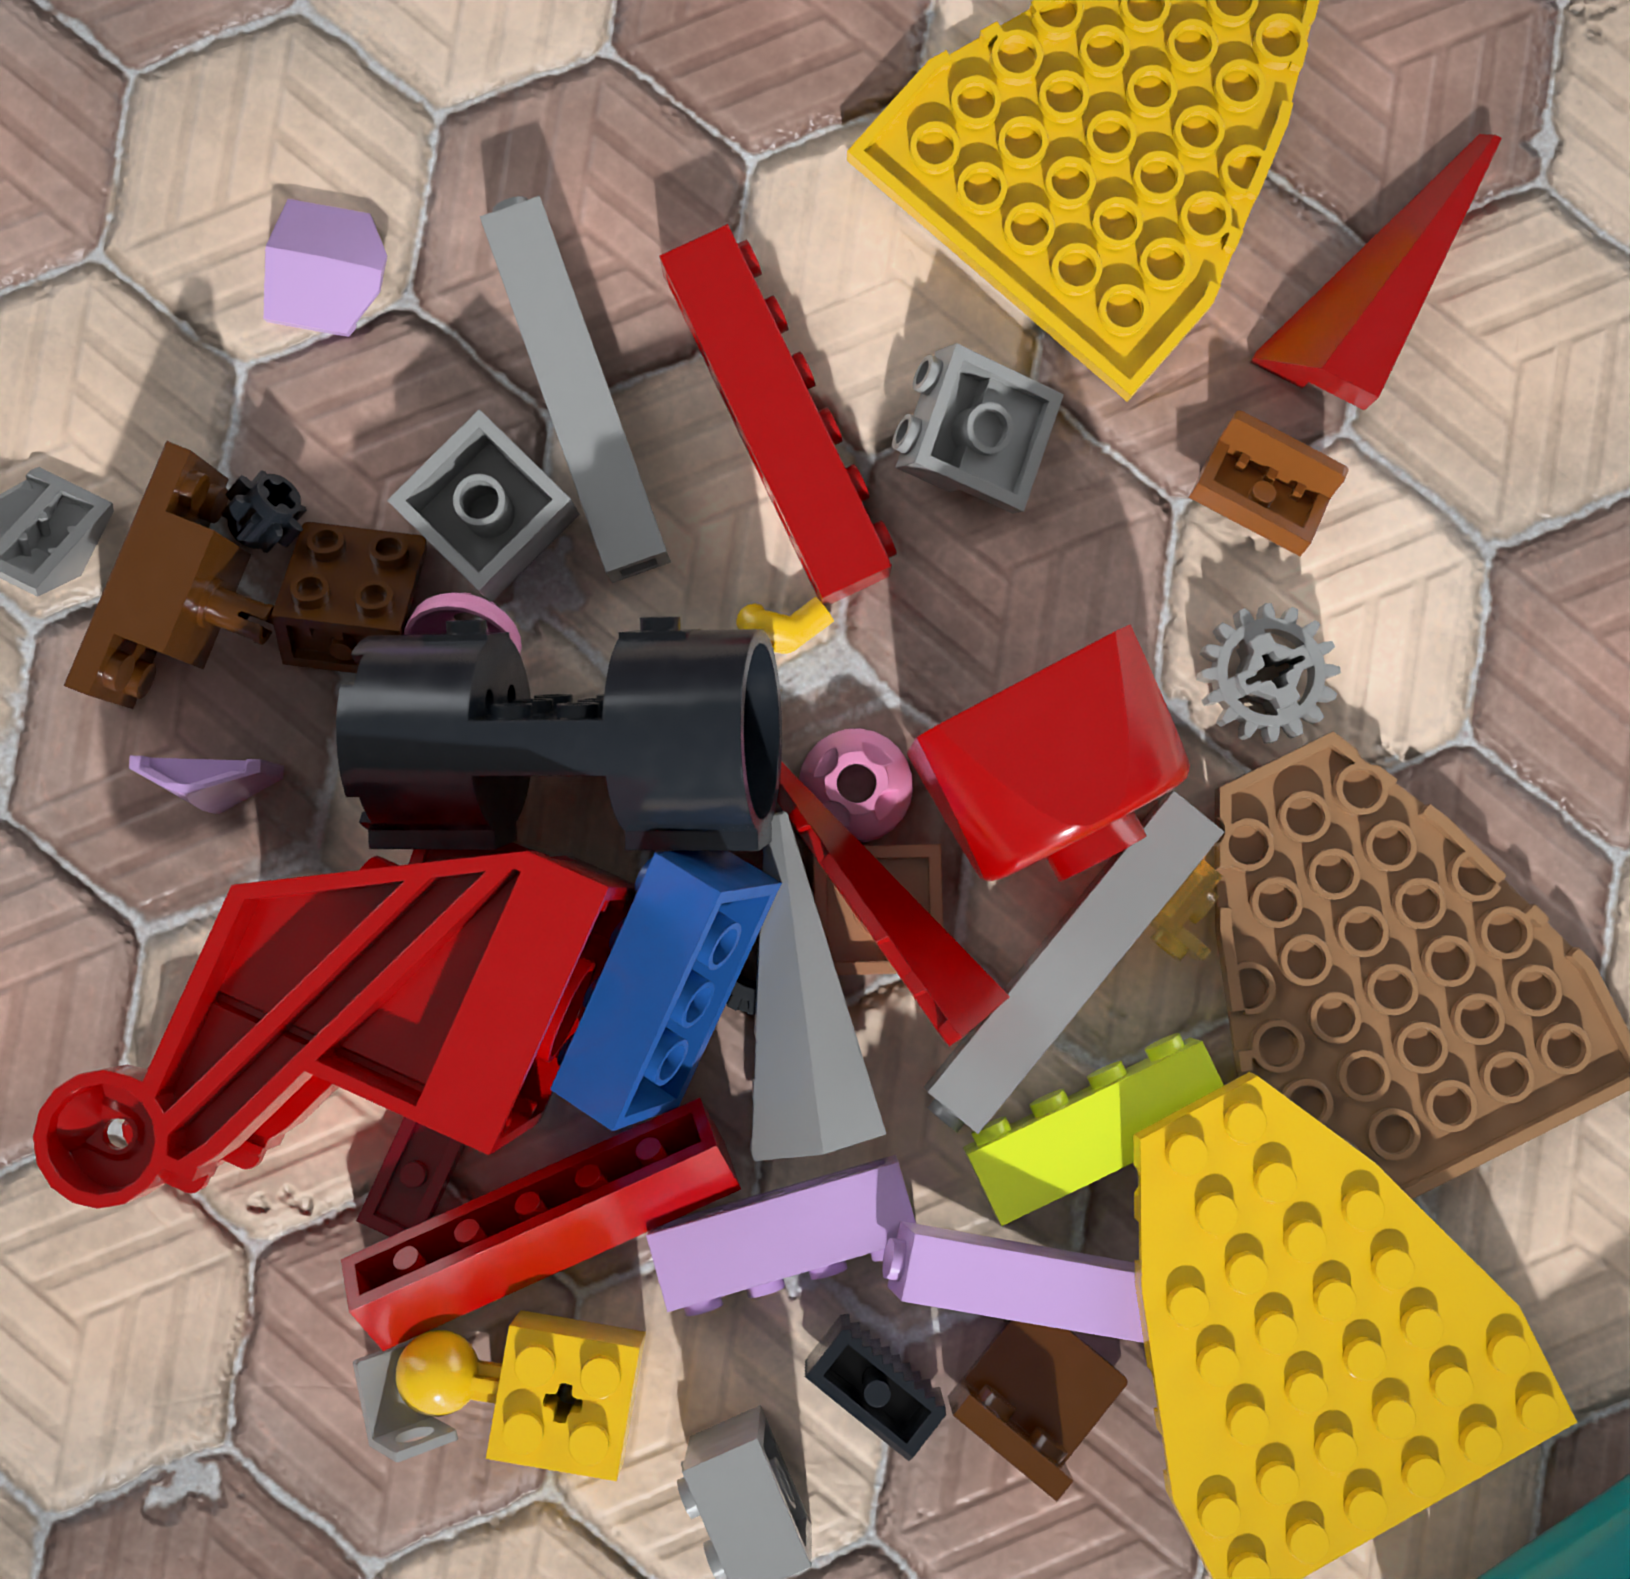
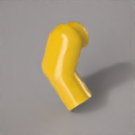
M816 596L790 616L765 610L761 604L752 603L743 607L736 618L738 629L764 630L771 641L773 651L780 654L794 652L834 622L831 614Z

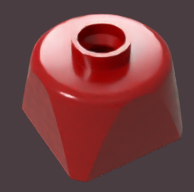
M1131 624L1112 632L918 735L907 752L972 867L981 879L987 881L1002 879L1047 858L1060 882L1112 857L1147 837L1134 811L1178 787L1187 779L1190 771L1189 760L1177 728Z

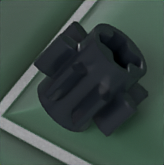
M261 470L252 481L241 475L225 494L230 503L221 512V515L228 519V528L234 538L249 548L262 549L264 553H268L277 542L287 548L303 530L297 521L307 509L301 505V496L296 487L280 475L267 474Z

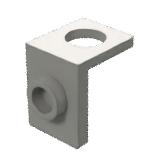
M412 1340L353 1361L369 1446L395 1462H401L458 1440L455 1428L434 1417L415 1412L406 1405L398 1392L395 1378L397 1362L404 1348ZM426 1436V1437H424V1438H422V1439H419V1440H415V1441H411V1442H405V1441H408V1440L413 1439V1438Z

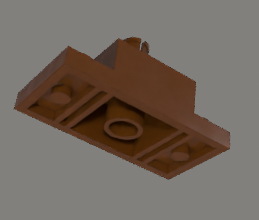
M166 441L64 683L65 687L94 698L134 709L137 699L145 697L153 684L156 675V666L153 664L157 652L204 670L221 628L251 639L259 645H263L271 636L273 631L249 621L248 618L252 616L273 625L271 614L274 605L265 604L236 592L251 554L209 528L211 523L215 524L222 517L221 512L227 506L228 498L225 494L228 491L226 486L229 479L193 451Z

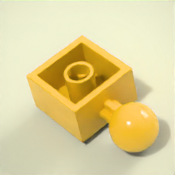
M520 1310L509 1325L502 1364L479 1360L473 1346L457 1333L447 1330H433L417 1336L404 1348L396 1366V1385L402 1400L415 1412L429 1417H442L453 1414L463 1408L470 1400L494 1403L495 1408L486 1459L617 1481L625 1458L646 1331ZM561 1383L572 1385V1396L581 1400H576L574 1404L562 1402L560 1397L556 1396Z

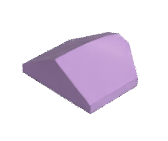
M287 199L265 248L263 319L268 323L349 337L356 329L357 321L381 291L388 257L371 214Z
M131 755L129 759V769L200 810L214 814H220L283 779L284 766L261 759H179Z

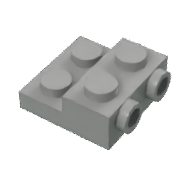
M958 343L936 351L934 356L927 355L920 363L913 380V389L921 393L914 415L906 414L894 433L892 447L900 452L895 468L948 492L961 490L1012 514L1024 512L1064 394Z

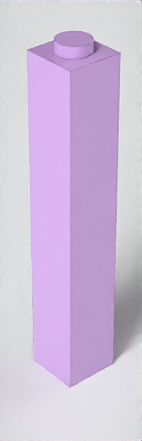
M900 1221L897 1239L890 1238L887 1242L883 1256V1277L889 1279L887 1286L902 1302L1144 1343L1135 1289L1134 1262Z

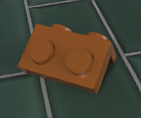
M1238 410L1214 444L1188 498L1301 557L1312 543L1328 503L1345 481L1349 469L1346 465L1248 413Z

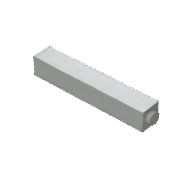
M540 195L531 199L523 196L505 199L496 204L491 213L479 217L605 572L610 581L615 583L671 563Z
M1172 791L1161 796L1140 822L1147 837L1111 857L1003 989L1010 998L967 1033L924 1086L926 1091L935 1098L927 1108L955 1132H958L966 1124L977 1134L980 1133L1223 835L1224 831L1177 792Z

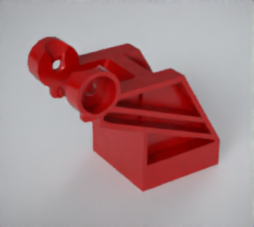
M533 851L398 865L376 855L368 859L359 870L233 884L228 891L151 1064L147 1069L127 1064L75 1075L55 1088L38 1113L33 1134L36 1163L52 1189L71 1203L96 1209L129 1203L150 1194L165 1183L185 1193H196L208 1185L218 1166L225 1162L245 1170L258 1166L262 1162L267 1150L280 1145L287 1132L304 1122L339 1087L480 1152L491 1155L541 1121L553 1094L550 1088L560 1068L557 1063L558 1054L564 1043L575 1033L585 1011L583 1007L585 993L591 983L603 971L611 953L609 949L611 934L618 923L627 916L637 894L635 884L574 856L548 857ZM116 1118L125 1120L122 1124L123 1137L128 1144L125 1148L116 1147L108 1138V1127Z

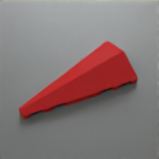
M1479 134L1254 353L1250 363L1301 389L1309 382L1364 411L1379 398L1502 138L1492 134Z
M781 761L777 803L783 811L787 812L790 822L864 929L872 936L941 1038L950 1047L1009 999L1010 996Z

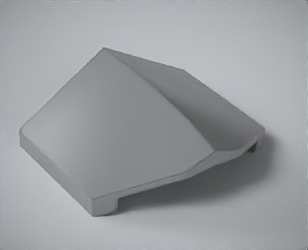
M40 467L32 469L26 474L25 481L0 494V578L38 597L80 577L114 512L113 503Z

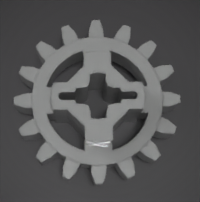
M1265 603L1258 608L1256 620L1244 608L1233 615L1236 630L1222 622L1212 631L1221 644L1220 646L1207 644L1201 649L1200 655L1212 662V667L1197 673L1196 680L1203 683H1212L1213 692L1206 695L1201 701L1204 706L1219 703L1224 709L1216 721L1220 727L1234 720L1240 722L1238 738L1242 740L1250 738L1258 728L1261 730V737L1265 744L1278 740L1280 727H1282L1284 733L1290 739L1303 734V725L1300 718L1310 724L1318 723L1324 718L1322 711L1316 703H1328L1336 699L1337 693L1330 687L1325 686V679L1336 676L1341 671L1339 666L1325 664L1323 656L1335 648L1333 641L1317 644L1313 638L1320 626L1318 621L1314 620L1304 627H1300L1296 624L1298 619L1297 608L1291 607L1280 618H1275L1272 603ZM1271 634L1287 639L1296 648L1291 649L1275 643ZM1238 644L1239 648L1236 651L1240 657V663L1235 676L1228 679L1230 656ZM1284 663L1289 664V668L1279 672V676L1272 681L1261 683L1259 680L1250 685L1246 684V680L1257 675L1256 672L1263 667H1270L1272 665L1278 667ZM1307 669V685L1302 698H1300L1296 687L1302 671ZM1244 697L1262 705L1265 714L1270 713V715L1254 712L1244 706L1238 699Z

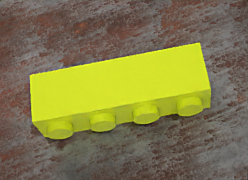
M1180 1033L1169 1035L1147 1046L1144 1050L1148 1058L1128 1068L1124 1067L1122 1061L1106 1065L1087 1076L1090 1086L1070 1096L1066 1095L1064 1089L1053 1091L1030 1103L1029 1107L1032 1114L1012 1124H1009L1006 1117H1000L988 1122L979 1134L972 1131L971 1135L974 1142L964 1146L963 1149L1001 1226L1134 1163L1133 1134L1224 1086L1203 1041L1191 1037L1182 1040Z

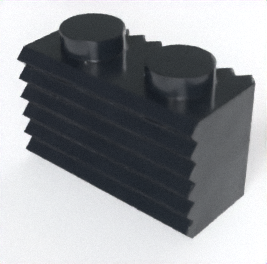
M842 1314L837 1318L805 1360L804 1377L908 1461L917 1454L946 1416V1407L941 1388H932L930 1379L922 1380L920 1371L911 1370L910 1362L901 1363L900 1354L891 1355L890 1346L881 1347L880 1338L871 1339L870 1330L861 1331L860 1322L851 1323L850 1314Z

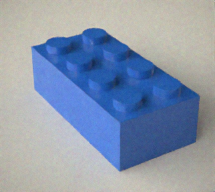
M674 850L655 852L654 856L641 868L636 878L635 890L637 894L627 916L618 923L609 940L611 953L603 971L591 983L583 999L585 1011L575 1033L564 1043L558 1054L557 1063L560 1068L550 1090L611 1131L678 1108L782 883L729 851Z

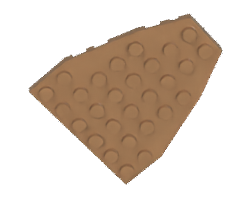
M1333 731L1215 788V824L1224 831L1223 835L1215 843V932L1236 1075L1239 1078L1250 1072L1259 1076L1375 1162L1411 1199H1414L1629 1091L1630 1031L1595 963L1579 947H1572L1548 923L1550 918L1536 904H1529L1504 879L1507 875L1454 822L1431 804H1423L1396 783L1398 779L1381 766L1371 765L1363 759L1354 746Z

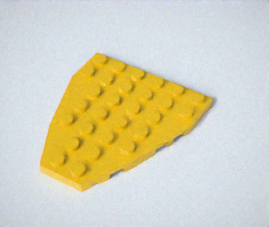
M1320 0L1031 1L1030 8L1002 25L996 21L980 30L979 38L951 54L945 50L929 59L847 150L846 160L1128 402L1209 311L1215 301L1230 259L1237 248L1253 204L1260 193L1288 126L1298 75L1304 64L1309 45L1307 40Z
M1248 1072L1133 1134L1134 1166L1138 1171V1188L1134 1192V1218L1139 1222V1260H1135V1289L1147 1367L1152 1372L1157 1407L1153 1409L1156 1428L1162 1435L1166 1469L1163 1470L1165 1489L1211 1579H1302L1578 1423L1520 1306L1375 1162L1259 1076Z

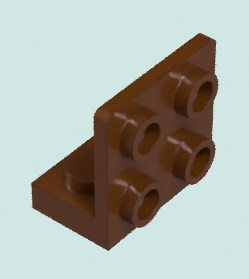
M305 522L302 525L303 530L298 536L271 614L282 664L357 673L359 664H355L351 653L362 639L371 635H404L408 614L428 549L427 539L423 535Z
M1008 1320L947 1397L952 1414L956 1419L1057 1502L1074 1481L1065 1462L1124 1390L1128 1380L1122 1372L1071 1330Z

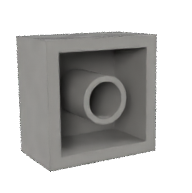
M480 409L387 500L490 602H493L580 515L571 498Z
M761 1405L690 1436L685 1460L681 1461L684 1477L677 1479V1486L689 1517L693 1519L701 1516L710 1540L704 1542L703 1546L709 1567L715 1579H784L811 1567L812 1525Z

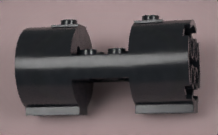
M679 616L640 617V630L618 632L619 639L614 646L610 658L604 694H598L596 698L577 699V703H573L572 694L534 695V698H531L526 670L517 647L509 638V632H487L486 620L446 621V633L367 636L357 644L351 653L355 664H359L354 685L340 686L336 715V746L339 772L345 796L359 797L365 811L362 812L359 823L368 830L369 849L496 850L517 841L516 822L525 804L531 776H606L608 793L614 814L619 825L625 831V850L759 851L772 842L771 822L777 804L782 760V710L779 676L775 654L767 633L762 629H681Z

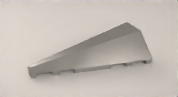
M785 811L774 814L771 822L772 842L763 847L762 871L782 884L758 934L754 1035L756 1037L754 1079H752L753 1121L752 1139H750V1151L754 1161L824 1155L886 1135L792 826Z

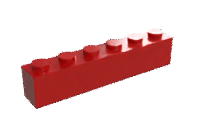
M726 224L659 255L663 276L817 598L826 607L890 577L892 564L889 558L897 555L893 540L882 520L872 524L862 504L863 501L870 498L866 484L857 466L852 464L845 468L835 445L843 442L839 428L830 410L826 407L818 411L808 389L816 386L814 377L801 351L791 355L781 335L789 330L787 321L774 295L766 299L763 298L754 279L762 275V271L748 240L737 243L729 225Z
M698 1098L341 1259L349 1313L382 1351H385L741 1190V1186L725 1141L701 1098Z

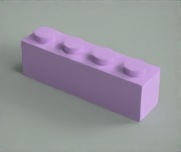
M892 1155L682 1216L648 1231L646 1237L667 1312L684 1308L686 1316H695L721 1307L723 1305L721 1297L746 1290L748 1298L765 1296L785 1287L784 1278L804 1272H809L811 1280L827 1278L845 1271L848 1268L846 1260L870 1253L873 1261H883L888 1240L890 1238L897 1239L900 1221L915 1224L916 1222L896 1155Z

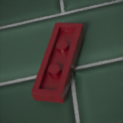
M404 1117L356 1221L391 1237L433 1218L466 1145Z

